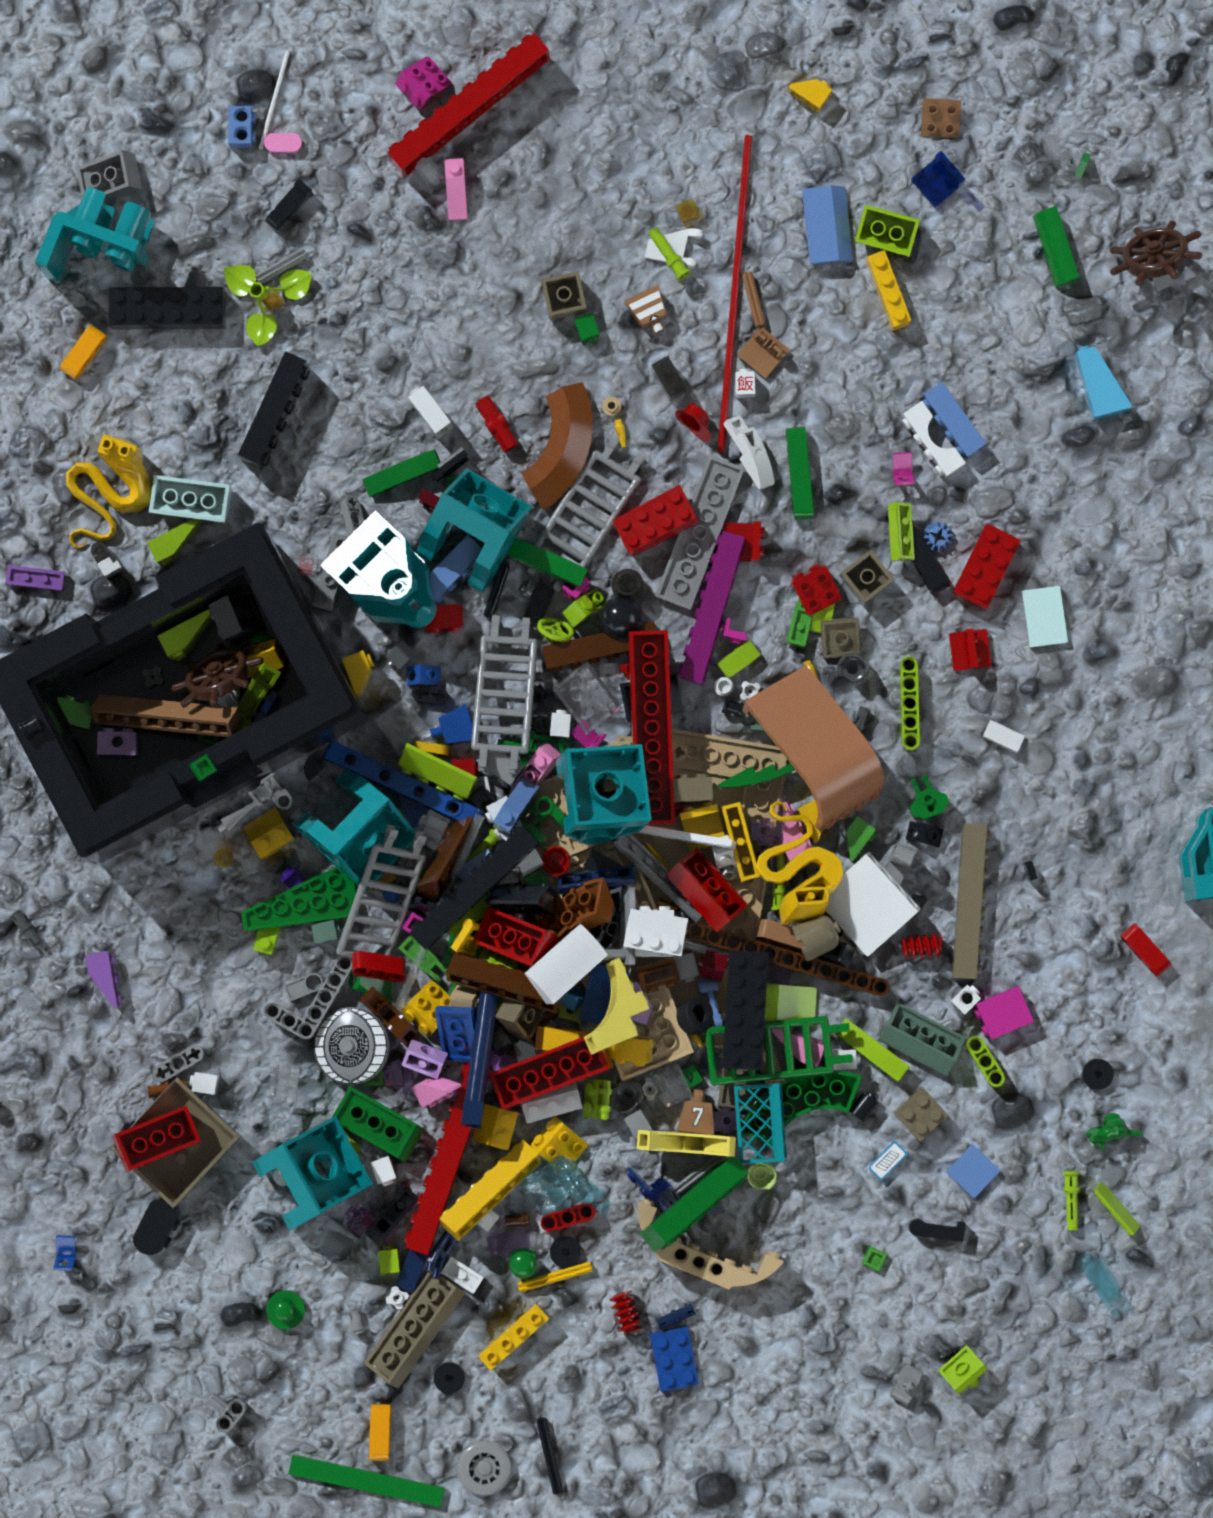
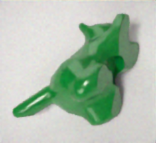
M1110 1113L1104 1117L1103 1126L1093 1127L1085 1135L1090 1137L1089 1141L1092 1146L1104 1152V1146L1110 1140L1120 1139L1124 1136H1143V1133L1138 1130H1129L1119 1114Z

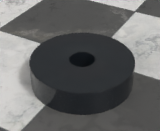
M1103 1059L1088 1061L1082 1070L1084 1083L1096 1090L1108 1087L1114 1077L1112 1066ZM1097 1070L1101 1072L1099 1078H1096L1094 1075Z
M570 1236L557 1238L550 1247L551 1259L560 1267L567 1268L575 1265L581 1255L579 1243ZM567 1248L569 1254L563 1255L562 1249Z
M454 1362L441 1364L434 1373L435 1386L439 1391L446 1394L456 1393L465 1382V1373L462 1367ZM446 1375H452L453 1380L447 1381Z

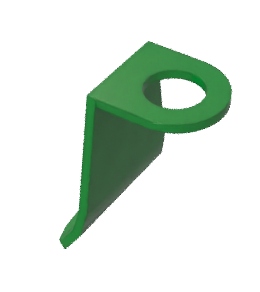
M351 972L348 980L350 988L365 994L373 986L389 1001L391 1000L395 992L396 982L358 976L357 981L353 984L354 974Z

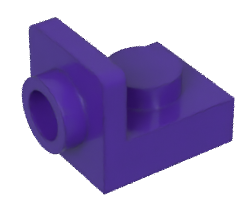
M288 867L281 874L283 877L280 879L289 889L307 881L306 877L296 867Z

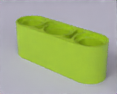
M970 1037L966 1041V1049L986 1082L992 1087L1001 1086L1005 1081L1004 1073L985 1042L980 1037ZM974 1039L980 1043V1047L976 1051L970 1047V1043ZM983 1056H987L990 1059L988 1067H983L980 1063ZM993 1073L1000 1075V1081L997 1084L991 1082L990 1078Z

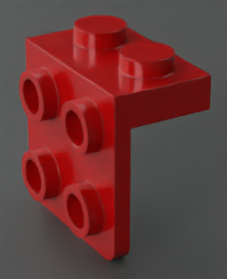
M754 521L753 524L725 522L722 532L725 531L746 538L740 562L759 563V557H763L764 546H760V538H764L765 527H761V522Z
M819 563L809 567L810 571L805 574L799 572L793 575V579L789 581L791 587L795 589L807 615H813L841 600V595L827 566H820Z

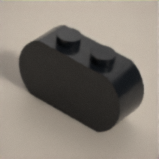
M163 1198L149 1203L133 1236V1243L139 1252L146 1255H154L169 1247L172 1241L170 1235L173 1230L176 1231L181 1222L178 1220L180 1217L179 1207L172 1208Z

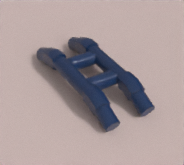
M447 1230L444 1231L427 1257L426 1272L433 1273L432 1278L439 1280L445 1260L458 1241Z

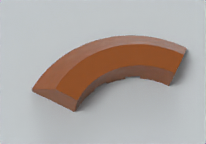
M583 382L563 386L545 396L551 412L549 440L538 460L521 473L543 510L564 496L563 494L575 483V479L580 471L582 472L587 461L593 440V416L590 398Z
M604 878L584 882L583 886L578 889H570L566 896L563 898L559 897L556 900L555 914L541 915L535 926L559 936L557 945L579 924L590 931L599 925L610 923L614 902ZM516 962L515 970L519 969L526 972L531 968Z

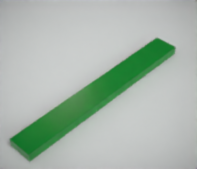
M294 1454L292 1455L288 1473L289 1475L441 1507L445 1488Z

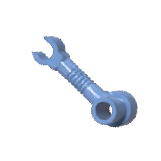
M698 980L697 988L699 995H708L710 1006L713 1009V1026H723L715 991L719 990L717 980Z

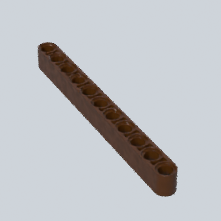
M692 923L686 930L687 936L690 939L728 951H746L748 943H753L756 946L755 952H765L766 949L771 948L774 951V957L768 959L770 964L869 994L884 996L890 990V985L885 979L816 958L809 960L811 968L806 971L801 966L802 961L806 959L803 954L721 929L717 932L719 940L713 943L709 940V934L716 931L712 927L701 923ZM693 926H698L701 930L698 937L691 935L690 930ZM730 937L737 939L738 943L735 948H730L727 944ZM785 954H790L793 958L790 965H786L783 962ZM823 965L829 967L830 972L827 976H823L820 973V968ZM841 971H846L848 974V979L844 982L840 981L838 977ZM860 976L866 979L864 987L857 985V979ZM878 982H882L885 986L882 993L877 992L875 989Z

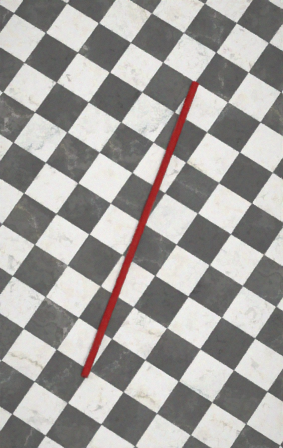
M745 135L717 453H725L727 429L723 424L728 420L752 135Z

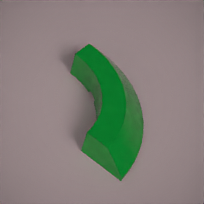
M834 1070L832 1074L787 1078L785 1081H781L785 1127L802 1114L817 1109H836L849 1112L862 1076ZM769 1090L760 1097L764 1102L769 1097ZM757 1099L751 1109L756 1112L762 1103ZM764 1106L758 1115L767 1121L771 1116V1112ZM748 1110L743 1120L747 1122L753 1116V1113ZM756 1116L749 1123L756 1131L764 1124ZM765 1126L759 1134L768 1140L772 1136V1130ZM748 1127L742 1131L743 1135L750 1138L755 1134ZM756 1136V1137L754 1138V1139H756V1140H758V1141H761V1142L765 1143V1142H764L763 1140H761L758 1136Z

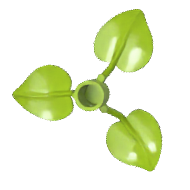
M237 265L224 268L225 281L230 291L239 297H244L250 293L259 305L261 314L251 315L246 322V331L257 346H262L269 342L277 331L276 318L271 314L265 315L261 300L267 297V291H284L288 299L299 300L307 294L312 280L311 273L305 270L294 269L285 272L280 277L279 282L282 288L264 287L261 283L256 282V272L250 266Z

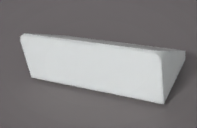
M990 720L982 737L1017 754L1025 736Z

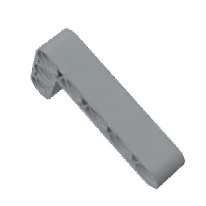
M896 844L885 870L901 885L916 850Z
M340 956L336 960L303 1018L278 1003L267 1004L264 1008L265 1016L300 1038H313L352 972V958ZM344 958H348L351 962L348 969L341 967V961ZM334 975H338L341 978V982L337 986L331 983V978ZM326 991L331 994V1000L327 1003L321 999L322 993ZM271 1006L278 1008V1014L275 1017L269 1015V1008ZM315 1008L321 1011L319 1019H314L311 1015ZM289 1015L295 1019L293 1026H287L285 1023V1019ZM305 1025H309L312 1029L309 1036H304L302 1033V1028Z

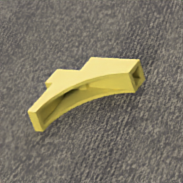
M620 958L606 964L611 984L610 1003L606 1015L594 1031L584 1036L591 1055L637 1036V1027L631 1020V1017L649 1009L648 1000L642 991L634 992V985L629 980L626 967Z
M638 1130L637 1149L735 1157L736 1137L702 1133Z

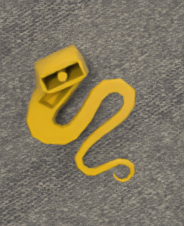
M103 434L98 448V455L127 485L130 490L128 496H120L109 484L102 471L91 462H76L66 472V486L73 496L98 512L110 524V532L106 535H100L84 528L74 530L70 533L69 542L76 549H81L87 544V541H85L82 546H77L74 543V537L77 534H84L99 541H109L116 534L117 524L111 514L97 501L79 489L75 483L76 476L80 473L87 474L94 482L101 496L114 510L120 513L140 512L150 504L152 482L143 465L142 449L125 438Z
M776 801L770 805L769 814L773 819L780 822H802L807 827V833L798 839L765 850L758 857L756 870L764 881L780 884L790 880L801 868L809 863H815L820 867V870L815 875L786 894L779 906L781 924H797L824 914L830 896L842 880V861L828 850L821 847H811L793 857L782 870L772 872L767 867V861L771 857L804 844L813 835V825L806 816H780L774 811L776 805L783 806L785 811H787L785 804Z

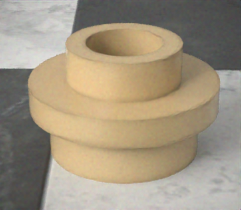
M615 397L606 398L602 403L603 412L609 416L617 415L621 410L620 401ZM614 403L615 408L609 409L608 404Z

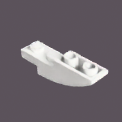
M741 416L726 420L723 425L743 454L740 461L757 488L761 490L774 485L770 460L755 428H748Z

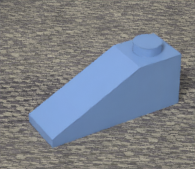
M522 777L494 819L493 827L511 836L510 832L517 826L539 786Z

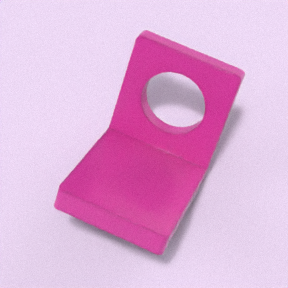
M912 452L893 453V478L895 485L914 484Z
M580 720L570 732V735L584 748L598 747L607 736L605 733L598 735L583 720Z

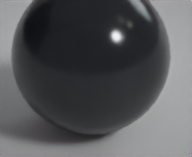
M624 596L614 597L608 600L600 609L598 616L599 627L602 633H605L612 639L627 640L629 631H640L642 624H644V614L640 605L633 599Z

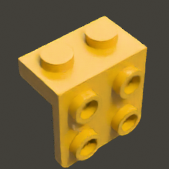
M712 802L701 804L702 808L694 810L693 806L682 809L683 813L679 814L684 832L712 837L725 836L717 804L713 805ZM687 842L690 851L697 847L698 849L710 847L709 845Z
M430 980L407 1003L401 1013L404 1014L408 1021L416 1025L422 1034L430 1038L438 1029L435 1008L437 1006H450V996L438 984Z
M554 1116L552 1120L548 1121L542 1132L534 1138L530 1146L560 1172L566 1173L585 1151L588 1144L569 1129L559 1118Z

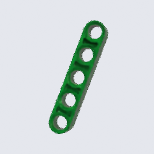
M805 427L786 428L794 521L814 519Z

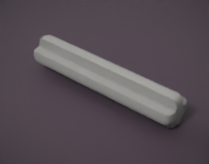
M304 249L296 251L256 274L257 281L261 284L307 259V253Z

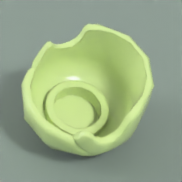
M752 1163L748 1167L747 1171L749 1173L746 1177L749 1184L757 1190L770 1189L776 1183L777 1174L771 1163Z

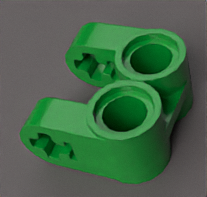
M546 796L539 797L526 809L520 819L522 825L541 843L539 846L544 844L547 839L537 826L548 816L552 815L563 828V819L566 817L557 805ZM545 801L549 802V810L541 811L540 804ZM528 814H534L535 820L531 824L525 822V817Z

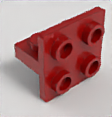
M973 628L966 629L964 632L949 634L953 671L991 667L987 629L974 630Z

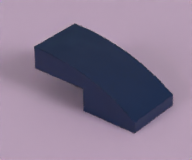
M409 1249L395 1286L413 1293L428 1255Z

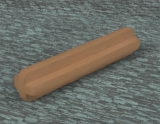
M751 271L745 272L742 277L755 326H764L765 320L753 273Z

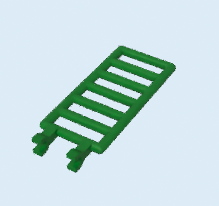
M826 1016L765 1022L764 1026L768 1072L756 1074V1070H748L747 1075H737L736 1069H728L729 1076L717 1077L713 1035L724 1034L725 1026L710 1027L705 1031L710 1083L714 1086L832 1074L834 1072L833 1064L853 1062L852 1054L832 1056L830 1033L849 1032V1023L829 1025V1019ZM821 1024L826 1067L814 1068L810 1025ZM802 1026L806 1069L795 1070L790 1027ZM783 1028L787 1071L775 1072L771 1029Z

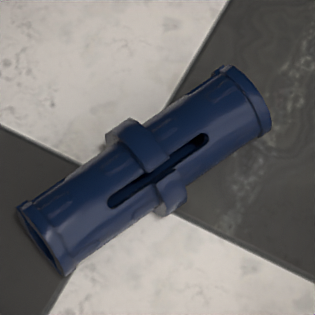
M690 1303L676 1311L673 1309L671 1313L658 1319L656 1318L659 1329L662 1330L675 1323L678 1325L680 1321L696 1315Z

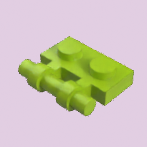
M585 1079L582 1117L608 1120L609 1112H611L610 1095L613 1093L611 1081Z

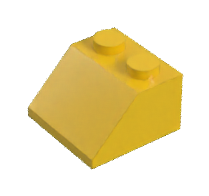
M363 650L342 658L353 690L358 698L362 697L373 673L371 667H374L371 656Z
M276 807L243 827L251 844L262 860L296 840Z
M484 1103L481 1129H474L472 1140L492 1147L509 1150L519 1112L508 1109L502 1110L500 1107Z

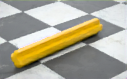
M585 1262L520 1281L517 1284L520 1292L528 1291L593 1271L591 1262Z

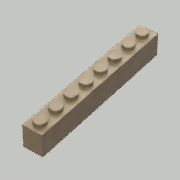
M962 824L952 978L975 980L977 976H980L981 964H978V956L981 957L982 945H979V937H983V926H980L981 918H984L985 914L982 899L986 897V887H983V880H987V868H984L985 860L988 861L989 857L986 841L990 840V830H987V825Z

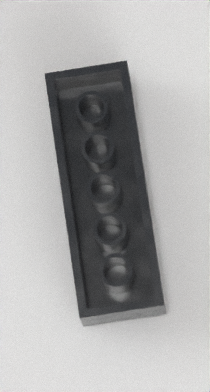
M224 287L109 288V326L112 330L226 329V291Z
M285 351L240 448L238 456L241 461L263 470L264 466L267 467L271 460L269 455L272 449L275 450L279 443L278 435L280 432H284L287 425L285 420L288 415L292 414L295 408L293 404L295 398L300 397L303 390L301 385L304 380H308L311 373L306 360Z
M729 950L722 1068L762 1070L768 953Z

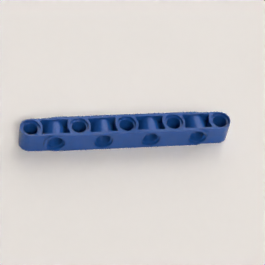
M331 740L322 756L323 759L343 769L347 768L351 772L394 793H400L403 797L456 822L470 816L473 818L474 829L483 811L335 741ZM350 756L356 758L352 765L346 764V760ZM384 772L390 773V778L386 781L380 779ZM416 789H424L423 796H415ZM456 804L459 806V810L456 813L449 812L451 805Z

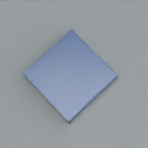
M971 1144L945 1172L974 1199L1000 1170Z

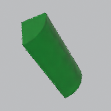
M1057 206L1036 213L1033 216V220L1055 288L1077 282L1080 277Z

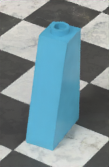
M1089 345L1078 348L1079 351L1075 353V359L1092 420L1130 411L1132 408L1130 401L1097 348H1090Z

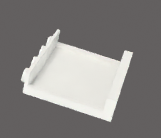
M868 852L843 874L839 886L829 898L825 911L831 916L830 919L833 923L837 921L838 925L843 929L844 936L849 941L853 940L857 945L856 949L862 955L865 954L868 957L919 912L921 908L875 857Z

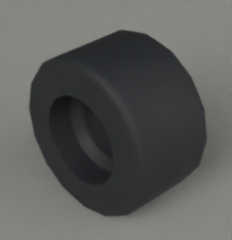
M692 998L682 1003L677 1009L676 1018L678 1025L687 1034H700L708 1030L714 1022L713 1009L702 998ZM693 1012L696 1014L698 1021L694 1018Z

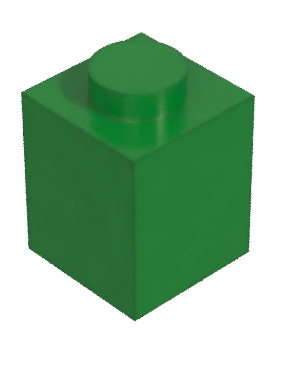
M592 312L574 318L581 343L591 344L596 342V338H599V331Z

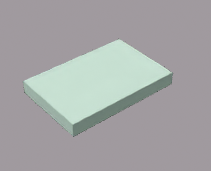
M1060 586L1021 591L1029 648L1068 643Z

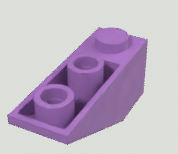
M103 951L85 955L89 976L113 1007L120 1008L122 995L121 992L117 991L119 978L118 974L114 973L113 966L116 965L114 954H111V951Z

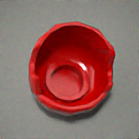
M561 846L548 848L542 857L544 870L552 876L563 875L569 870L571 865L569 852Z

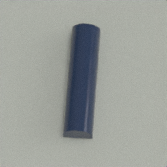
M634 865L563 874L559 876L558 891L560 895L568 894L570 889H578L583 886L584 882L598 878H604L608 888L636 885V869Z

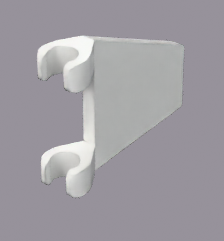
M689 228L663 235L676 255L682 257L685 267L694 269L696 266L695 259L683 257L688 237L700 240L703 235L702 230ZM649 239L645 258L667 263L654 241Z

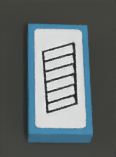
M894 1140L867 1168L882 1181L908 1153Z

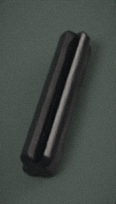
M501 563L483 613L486 618L492 619V615L495 614L510 570V566Z

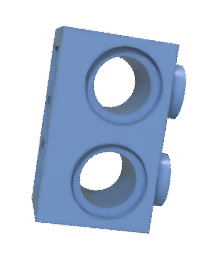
M228 106V144L230 148H253V142H256V131H253V124L256 123V112H253L251 106ZM242 114L247 115L245 121H239L238 117ZM246 133V139L239 140V134Z

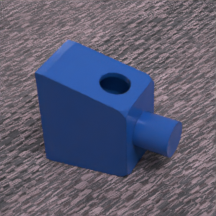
M463 705L439 717L440 726L430 729L432 739L436 740L444 737L446 745L471 742L473 724L467 705Z

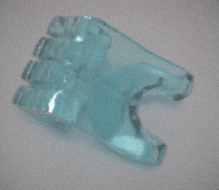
M564 1156L557 1157L541 1170L529 1175L522 1180L520 1185L523 1192L527 1195L532 1193L543 1195L535 1203V1210L541 1216L558 1209L567 1197H571L575 1204L584 1200L592 1190L583 1170L578 1167L573 1159L571 1160Z

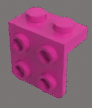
M424 57L404 69L395 85L421 111L426 107L431 97L451 85V81L430 57Z

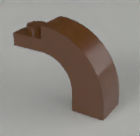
M373 986L359 999L407 1048L412 1039L416 1040L421 1035L405 1016Z

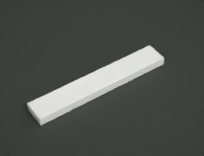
M645 826L640 832H637L638 834L732 850L736 848V842L730 839L654 826Z

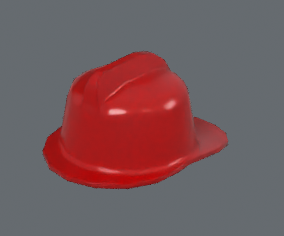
M690 403L684 410H677L675 412L679 422L691 430L700 440L707 443L711 441L712 437L707 429L709 416L704 409L695 403Z

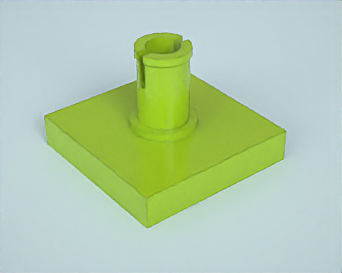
M966 1345L945 1363L938 1372L959 1395L968 1386L976 1388L980 1383L978 1377L988 1368Z

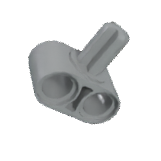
M905 1363L891 1390L890 1397L908 1405L919 1384L923 1371Z
M213 1393L207 1399V1403L220 1413L215 1425L217 1430L222 1433L229 1432L247 1410V1403L242 1398H236L226 1404ZM240 1403L243 1408L242 1412H235L233 1404ZM222 1418H227L230 1421L228 1428L222 1427L220 1423Z

